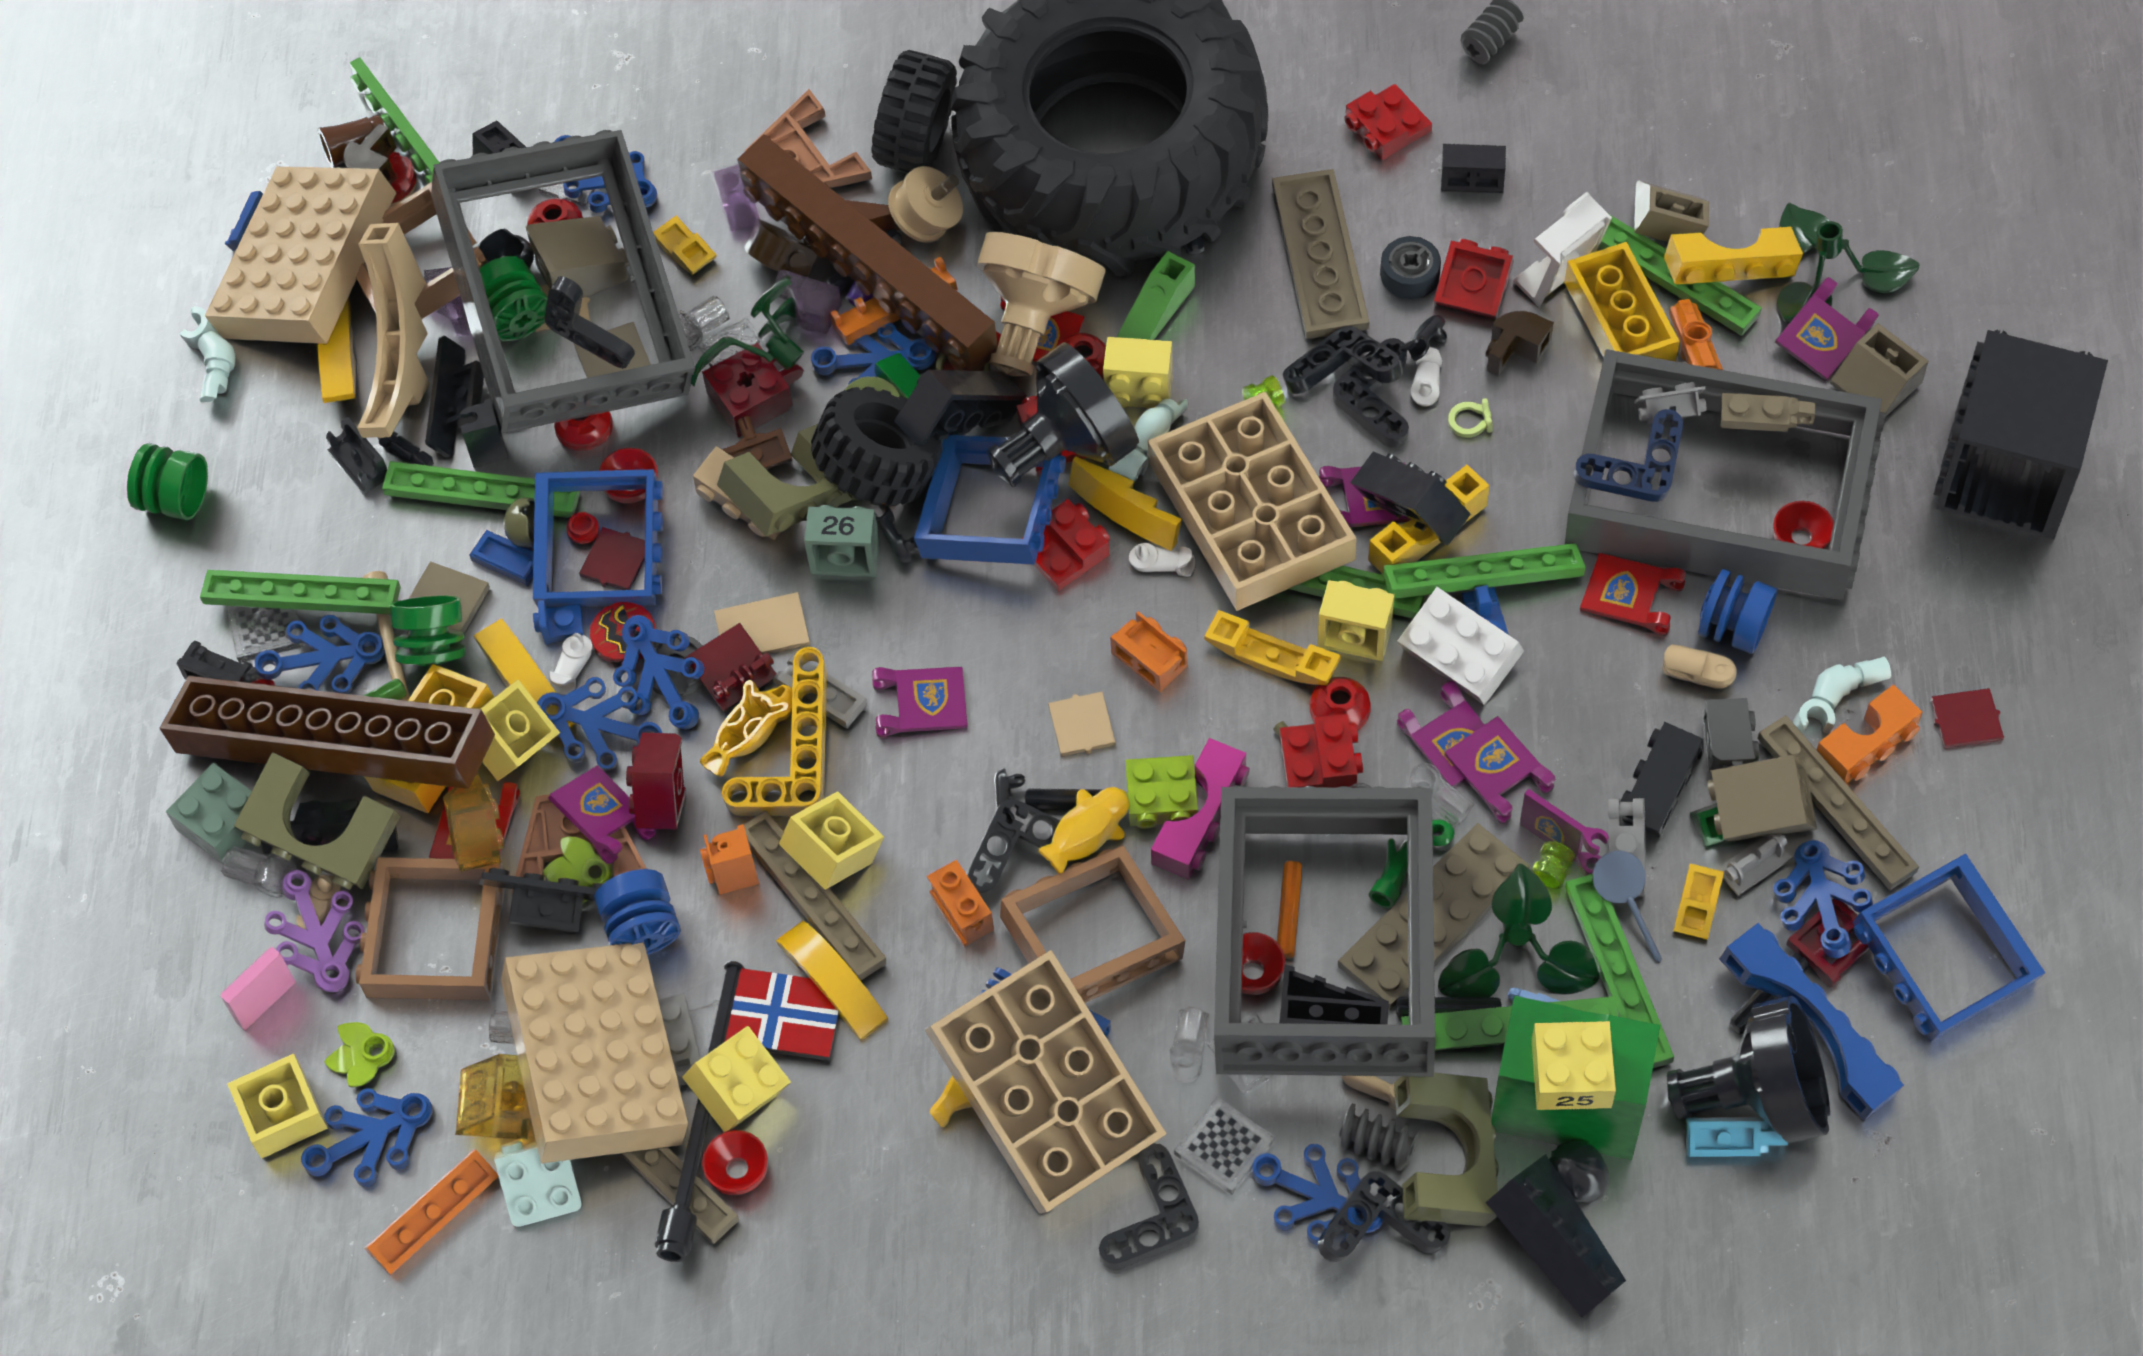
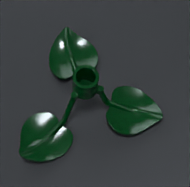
M1789 202L1782 213L1779 227H1792L1802 252H1807L1813 246L1819 253V261L1813 286L1806 282H1793L1786 285L1778 295V310L1783 320L1790 323L1819 288L1825 259L1836 258L1842 252V249L1845 250L1857 272L1864 273L1862 277L1863 284L1867 288L1879 293H1889L1903 287L1919 270L1920 263L1899 253L1876 250L1865 254L1862 258V265H1860L1849 246V240L1843 239V229L1839 223L1830 221L1826 216L1818 212L1800 208ZM1832 295L1825 301L1831 307Z
M789 275L780 279L772 288L766 291L755 303L750 313L755 318L762 311L768 320L758 333L759 339H762L770 331L775 334L766 344V347L769 349L768 353L733 337H728L727 339L723 337L700 357L695 365L691 385L695 387L701 370L725 348L731 345H736L759 355L769 363L775 359L787 371L796 364L804 354V351L784 334L779 327L783 322L796 319L795 299L791 296L778 307L773 315L769 312L770 304L781 295L788 285L792 284Z
M1520 863L1512 874L1497 888L1492 897L1493 913L1502 922L1504 930L1499 935V942L1493 958L1489 961L1486 953L1477 948L1458 953L1442 970L1438 980V990L1450 997H1491L1500 985V975L1493 967L1498 964L1506 942L1516 946L1524 945L1527 942L1532 944L1538 956L1545 961L1537 969V978L1546 989L1552 992L1573 994L1584 991L1598 982L1600 974L1592 952L1582 943L1572 940L1562 941L1550 949L1549 955L1543 951L1536 940V935L1532 933L1531 924H1541L1550 916L1552 911L1551 896L1542 880L1528 867Z

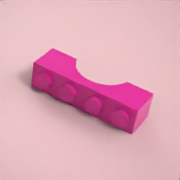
M1208 739L1195 764V779L1207 795L1206 803L1197 814L1188 819L1165 821L1151 848L1152 865L1187 880L1190 879L1194 869L1198 871L1201 869L1207 854L1204 850L1209 841L1214 842L1220 831L1221 787L1243 786L1249 775L1250 768L1246 766V752L1214 739Z

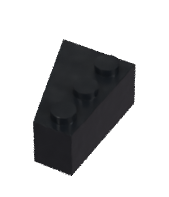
M1373 451L1350 482L1367 501L1397 518L1403 515L1417 521L1414 526L1422 532L1429 527L1439 538V541L1447 546L1471 515L1445 487L1447 481L1441 475L1434 471H1430L1429 474L1425 473L1412 462H1409L1407 465L1403 464L1400 459L1390 453L1384 456Z
M1665 721L1661 730L1655 728L1649 739L1647 747L1651 748L1647 760L1640 759L1634 771L1633 778L1637 779L1632 792L1626 790L1620 801L1633 802V798H1644L1645 831L1661 837L1678 804V798L1684 785H1687L1691 779L1692 774L1690 773L1696 760H1700L1704 753L1703 738ZM1621 816L1622 821L1633 825V816Z
M1284 965L1279 1023L1388 1024L1389 1001L1348 986L1346 989L1326 983V978L1318 975L1312 978L1296 972L1293 966Z

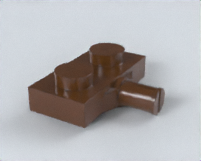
M750 416L744 417L748 427L747 430L743 419L737 420L743 438L735 445L722 449L734 458L750 452L766 470L793 461L782 429L779 428L768 433H755Z

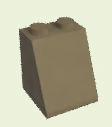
M600 216L536 223L525 226L530 246L534 253L535 263L549 289H551L558 277H567L581 287L583 290L582 298L629 280L626 267L629 266L626 253L623 248L617 249L615 243H618L611 225L605 227Z
M1789 755L1711 770L1712 780H1708V790L1711 800L1717 801L1719 814H1714V823L1717 834H1723V839L1731 842L1767 837L1770 834H1790L1817 830L1805 761L1797 756Z

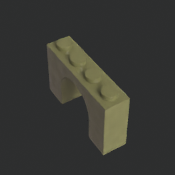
M818 424L798 432L791 452V456L813 477L816 482L814 485L794 486L778 480L750 452L725 461L717 486L765 536L778 531L783 532L794 524L807 521L808 507L830 505L837 508L839 505L852 499L857 500L854 499V495L848 492L845 494L838 490V486L834 482L830 483L824 477V472L819 471L811 452V439Z
M272 752L234 824V827L242 832L240 838L257 847L260 846L261 842L273 847L271 850L272 854L286 861H290L293 856L303 861L302 868L320 876L322 871L334 876L332 879L333 883L347 890H351L353 885L363 890L370 877L371 870L374 869L377 863V857H380L401 816L395 810L363 796L349 825L340 837L320 846L303 844L296 839L292 832L290 815L292 807L310 773L304 767Z
M1435 1072L1434 1077L1401 1076L1394 1082L1396 1117L1432 1120L1447 1126L1457 1135L1462 1143L1466 1159L1463 1174L1444 1175L1416 1172L1402 1184L1404 1219L1485 1227L1497 1217L1486 1202L1498 1192L1497 1176L1499 1172V1164L1494 1155L1496 1131L1491 1122L1490 1110L1493 1098L1488 1090V1079Z

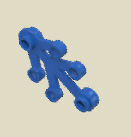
M570 135L560 136L554 142L563 141L570 137ZM638 151L629 152L631 161H639L638 163H632L641 194L644 195L642 197L645 207H650L657 199V190L644 177L643 168L645 164L643 154ZM602 176L563 183L564 194L569 198H577L585 190L605 188ZM570 186L577 187L576 189H569ZM596 191L588 197L589 209L592 212L601 213L607 209V205H611L607 193L604 194L603 192ZM597 200L602 201V202L599 203V204L593 203L594 201H597Z
M892 323L884 325L886 327L877 329L878 339L885 344L893 343L901 350L889 351L866 334L854 340L855 342L850 345L861 346L869 353L836 355L832 348L824 346L812 352L811 363L813 370L821 375H829L839 368L869 366L858 378L850 380L849 385L859 378L878 377L875 374V363L889 356L900 353L914 369L924 370L933 365L936 360V352L926 344L924 339L911 341L898 332ZM886 330L892 332L890 335L882 334ZM919 354L925 355L923 357H916ZM822 362H829L827 365H820Z
M325 615L320 620L321 633L326 637L338 636L350 644L336 647L308 630L303 622L292 621L286 629L288 639L293 643L303 642L316 651L280 657L275 651L265 650L256 656L255 669L261 678L272 680L277 678L282 671L318 665L309 679L303 681L298 688H312L319 691L320 686L339 661L352 659L344 672L335 676L331 683L333 692L350 694L352 692V682L366 664H375L384 657L385 650L382 637L373 632L358 634L340 623L335 615ZM329 622L336 624V627L331 630L326 629L324 626ZM296 628L303 630L302 634L298 636L292 635L291 632ZM367 646L375 648V651L372 653H365L363 650ZM268 664L275 666L273 671L267 672L263 670ZM339 682H346L348 684L345 689H338L336 687Z
M641 615L629 618L622 629V637L627 644L623 664L613 674V680L618 686H633L636 682L634 670L641 652L645 663L637 695L638 701L642 699L643 705L639 710L636 709L635 705L629 711L640 716L649 712L651 708L650 696L654 681L656 680L670 706L669 720L672 725L683 730L693 728L699 719L698 709L693 704L682 700L667 670L683 673L684 676L691 679H698L704 673V664L693 657L684 660L658 654L652 642L666 644L669 648L681 652L689 646V636L680 630L667 632L654 629L653 623ZM639 626L640 633L634 637V631ZM680 635L681 643L675 646V638ZM695 663L696 670L690 674L689 667ZM627 672L628 679L622 682L621 677ZM634 695L629 698L628 702L633 700ZM683 709L684 716L678 720V713Z
M592 677L586 681L585 685L564 696L555 692L546 693L541 696L537 704L560 732L558 735L565 746V756L571 762L581 761L585 756V748L580 741L575 740L567 721L581 725L597 755L596 761L598 766L606 772L614 770L618 760L616 754L607 747L599 730L637 741V744H639L642 732L662 733L661 728L653 722H645L637 727L605 717L622 707L630 709L637 704V692L629 686L622 687L616 695L585 711L572 707L589 697L591 699L602 698L606 692V687L601 678ZM594 683L602 686L598 693L590 692L589 687ZM627 692L634 695L633 700L628 703L621 700L622 695ZM551 705H556L559 707V711L555 715H549L547 708ZM572 746L581 748V752L577 756H571L568 751ZM605 755L613 757V762L608 766L601 763V759Z
M1817 840L1806 841L1796 849L1794 858L1797 865L1787 879H1780L1773 886L1776 899L1779 902L1788 903L1794 900L1797 887L1808 874H1810L1812 881L1795 906L1787 907L1782 911V924L1789 931L1800 929L1804 924V917L1817 901L1825 928L1820 939L1823 951L1831 958H1841L1849 953L1851 941L1848 932L1838 925L1831 897L1852 906L1854 911L1858 913L1872 906L1873 900L1871 893L1866 889L1861 888L1853 891L1826 879L1824 870L1844 877L1845 881L1850 885H1857L1865 879L1864 868L1858 861L1845 863L1831 857L1828 847L1823 842ZM1851 871H1859L1855 875H1849ZM1782 889H1790L1787 893H1780ZM1861 898L1867 899V900H1866L1865 902H1863V903H1857V902H1856L1857 900H1859V899H1861ZM1792 916L1797 917L1794 921H1787ZM1840 937L1835 941H1831L1833 938Z
M370 1088L361 1090L356 1100L363 1112L371 1113L381 1109L393 1113L382 1120L345 1111L338 1105L329 1107L324 1114V1118L331 1129L339 1130L346 1126L361 1131L329 1148L320 1144L307 1147L301 1156L302 1165L310 1175L322 1176L331 1169L333 1162L368 1144L361 1164L354 1170V1177L360 1186L370 1187L377 1181L378 1174L375 1167L388 1133L400 1127L395 1145L387 1151L386 1159L393 1169H404L410 1162V1156L407 1151L415 1129L425 1125L432 1116V1104L425 1095L410 1093L402 1099L377 1094L376 1091ZM366 1097H374L371 1104H363V1100ZM412 1109H421L419 1114L415 1116L409 1115ZM334 1114H342L340 1120L336 1122L331 1121V1117ZM398 1153L404 1154L401 1161H392L394 1155ZM317 1159H324V1163L321 1166L313 1167V1163ZM366 1170L372 1171L369 1178H360L362 1172Z
M1310 1144L1304 1150V1162L1308 1167L1312 1168L1319 1185L1282 1170L1280 1160L1273 1154H1261L1253 1162L1252 1174L1259 1184L1269 1186L1276 1183L1311 1199L1293 1206L1283 1205L1278 1207L1274 1212V1224L1280 1230H1289L1295 1225V1221L1332 1208L1338 1211L1346 1200V1197L1338 1194L1325 1162V1150L1319 1144ZM1318 1152L1321 1158L1314 1161L1308 1157V1154ZM1344 1158L1337 1165V1177L1340 1181L1347 1184L1351 1193L1360 1180L1358 1176L1359 1167L1355 1160ZM1345 1166H1350L1354 1169V1172L1351 1175H1345L1341 1169ZM1264 1168H1269L1273 1171V1174L1269 1177H1264L1260 1171ZM1348 1208L1347 1217L1351 1223L1362 1225L1364 1222L1359 1216L1362 1213L1359 1209ZM1286 1213L1291 1216V1220L1284 1223L1278 1219V1216ZM1377 1216L1366 1233L1379 1229L1383 1220ZM1314 1220L1308 1225L1307 1238L1312 1244L1318 1245L1320 1237H1315L1311 1231L1315 1228H1321L1324 1231L1331 1220L1326 1222Z

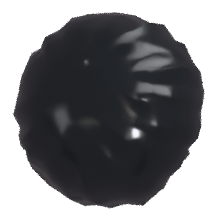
M505 228L488 234L478 245L486 257L487 263L505 256H516L524 260L530 269L534 260V253L530 243L523 237L514 235Z
M1572 1140L1558 1145L1555 1150L1551 1151L1549 1160L1576 1202L1591 1203L1605 1192L1609 1183V1171L1602 1155L1594 1146L1585 1141Z

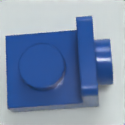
M544 600L537 601L538 613H533L534 628L536 633H542L545 644L564 642L566 638L574 633L584 635L580 604L547 608Z

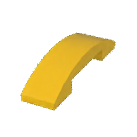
M1220 610L1217 611L1204 635V640L1229 656L1266 673L1300 683L1327 685L1341 659V655L1309 644L1308 648L1305 649L1249 628V621Z
M801 921L776 940L778 946L796 967L800 966L838 1010L839 1017L860 1041L888 1021V1017L861 980L830 944L807 922Z

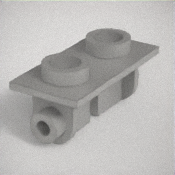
M1690 382L1676 385V391L1663 392L1661 387L1642 391L1643 396H1639L1634 401L1635 404L1643 403V408L1638 409L1639 420L1646 421L1647 424L1652 423L1659 411L1669 409V407H1675V411L1682 418L1700 416L1701 412L1707 410L1705 398L1699 399V394L1706 388L1705 386L1695 387V383Z
M1781 833L1777 835L1770 834L1767 837H1762L1716 870L1724 871L1723 880L1739 896L1790 861L1792 857L1784 849V846L1787 845L1786 838Z

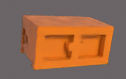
M1139 611L1136 612V621L1134 619L1130 620L1110 637L1111 653L1159 692L1164 690L1188 667L1187 648L1184 643L1177 637L1171 638L1162 631L1160 624L1151 617L1146 618Z
M744 824L738 825V829L716 835L711 843L708 841L707 834L703 835L706 848L700 849L709 884L716 883L719 895L759 884Z
M957 859L927 875L932 886V890L929 891L931 897L964 947L994 931L992 912Z

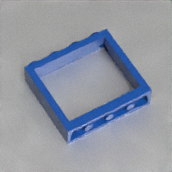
M949 435L947 439H943L941 458L933 472L914 537L921 558L1035 565L1038 552H1042L1044 548L1043 533L1045 526L1051 522L1052 500L1058 496L1059 474L1065 470V456H1062L1060 453L1049 462L1043 460L1035 466L1043 467L1023 539L943 535L941 533L961 464L991 465L986 450L994 444L997 446L1001 445L1009 438Z
M653 469L535 473L533 601L537 607V601L540 600L545 601L547 608L580 604L581 607H606L617 602H632L641 606L656 605L657 594H662V577L657 575V563H662L663 551L662 544L657 543V531L663 530L662 512H658V500H663V482L658 481ZM646 489L644 590L552 592L554 492Z
M1966 853L1863 910L1852 922L1857 938L1864 945H1868L1874 955L1876 967L1882 974H1887L1894 985L1895 996L1903 1005H1907L1914 1016L1913 1021L1916 1028L1921 1034L1926 1035L1930 1042L2034 984L2046 973ZM1951 879L2017 979L1941 1022L1875 921Z

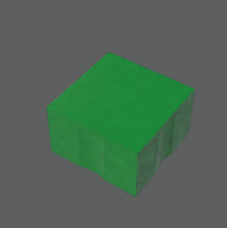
M1514 996L1491 1118L1495 1131L1555 1145L1572 1140L1585 1141L1594 1146L1600 1154L1632 1160L1646 1108L1660 1025L1608 1014L1591 1013L1564 1005ZM1610 1021L1616 1089L1612 1108L1537 1110L1532 1054L1534 1024Z

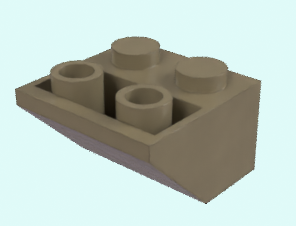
M1637 181L1634 233L1669 242L1672 234L1705 233L1709 227V201L1687 193Z
M1877 323L1855 344L1831 379L1830 384L1842 392L1882 399L1880 412L1886 413L1887 416L1923 383L1929 361Z

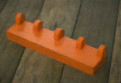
M941 257L934 259L935 267L931 268V270L955 290H958L956 280L947 271ZM861 297L855 299L856 307L840 315L836 310L829 313L834 330L847 346L854 343V340L866 334L870 335L876 332L878 328L886 327L884 325L894 323L901 318L894 313L890 315L884 311L878 302L879 300L875 297L866 302Z
M476 1149L472 1150L364 1249L391 1275L496 1180L499 1175Z

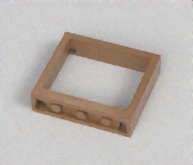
M432 182L386 210L382 217L383 223H399L405 235L435 216L437 213L431 196ZM467 228L471 244L473 246L477 242L474 239L471 232L469 231V229ZM476 246L473 248L478 268L480 269L488 261L480 248ZM364 262V264H361L356 278L376 313L373 289L368 269ZM453 268L425 284L415 302L421 319L460 296Z
M1124 845L1113 850H1104L1095 858L1084 863H1074L1061 874L1045 876L1034 885L1023 890H1013L1001 899L1000 918L1027 962L1031 963L1047 952L1023 914L1119 871L1161 938L1071 978L1072 984L1084 1003L1183 959L1186 940Z
M377 857L376 870H371L369 879L372 898L365 905V919L368 922L367 933L363 932L360 940L361 953H364L362 964H358L356 968V983L360 984L366 998L490 1001L504 888L483 885L472 976L377 974L390 879L479 880L482 872H489L490 868L504 869L501 860Z

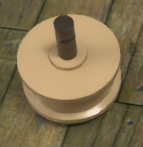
M927 166L914 168L907 174L904 180L898 182L890 190L888 205L895 223L905 234L920 242L929 243L941 238L947 229L952 228L960 221L963 214L962 199L956 188L959 185V179L953 174L947 177L939 170Z

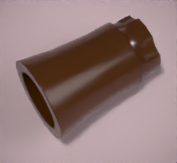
M379 115L318 128L320 142L331 168H336L345 163L344 151L350 140L360 145L378 124L385 126Z

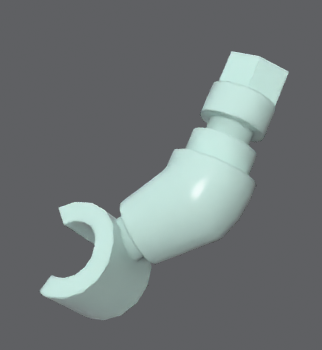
M194 306L190 311L192 317L199 325L198 328L192 332L184 329L179 334L188 346L199 349L205 358L204 364L207 366V374L204 377L200 402H212L216 399L217 394L226 392L227 377H229L230 371L235 367L236 356L233 346L222 338L206 319V311L201 307Z
M1169 398L1163 399L1155 408L1146 410L1137 420L1134 427L1139 438L1137 448L1113 466H1110L1109 471L1129 478L1134 482L1139 474L1144 476L1149 464V457L1146 455V453L1148 454V440L1169 431L1170 425L1188 408L1187 399L1177 403Z
M1886 657L1855 663L1854 668L1851 665L1843 667L1841 664L1824 670L1818 675L1811 700L1802 705L1793 719V724L1803 733L1809 724L1807 718H1816L1822 723V732L1829 734L1836 720L1833 710L1843 696L1849 695L1851 690L1857 689L1858 684L1861 687H1865L1891 678V668Z

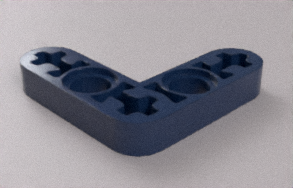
M1671 409L1661 410L1655 415L1650 429L1644 464L1587 453L1577 459L1573 470L1575 481L1586 488L1650 502L1662 501L1667 497L1672 484L1683 429L1681 415ZM1664 421L1671 422V429L1667 439L1661 438ZM1656 449H1664L1669 453L1670 459L1666 462L1656 461L1652 456V452ZM1587 465L1593 466L1592 476L1585 475ZM1607 468L1609 471L1606 480H1603V472ZM1617 471L1627 472L1631 477V482L1625 485L1619 484L1614 480L1613 474ZM1655 472H1661L1658 490H1653L1651 484Z

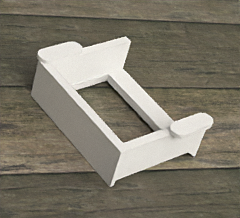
M1588 192L1569 205L1562 214L1564 216L1535 238L1534 243L1547 257L1541 262H1534L1513 280V283L1539 308L1544 298L1565 282L1567 261L1597 251L1612 219Z

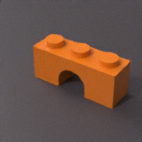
M1893 684L1868 704L1864 720L1875 731L1873 734H1857L1843 723L1819 741L1817 751L1845 783H1848L1851 779L1857 781L1868 772L1870 765L1877 759L1880 761L1885 760L1894 751L1897 743L1901 740L1907 742L1917 734L1920 729L1918 724L1923 712Z

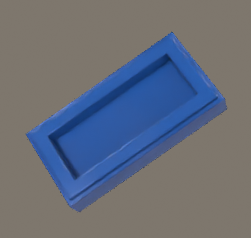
M489 530L484 532L469 554L471 561L526 586L533 577L534 551L516 546L509 539Z

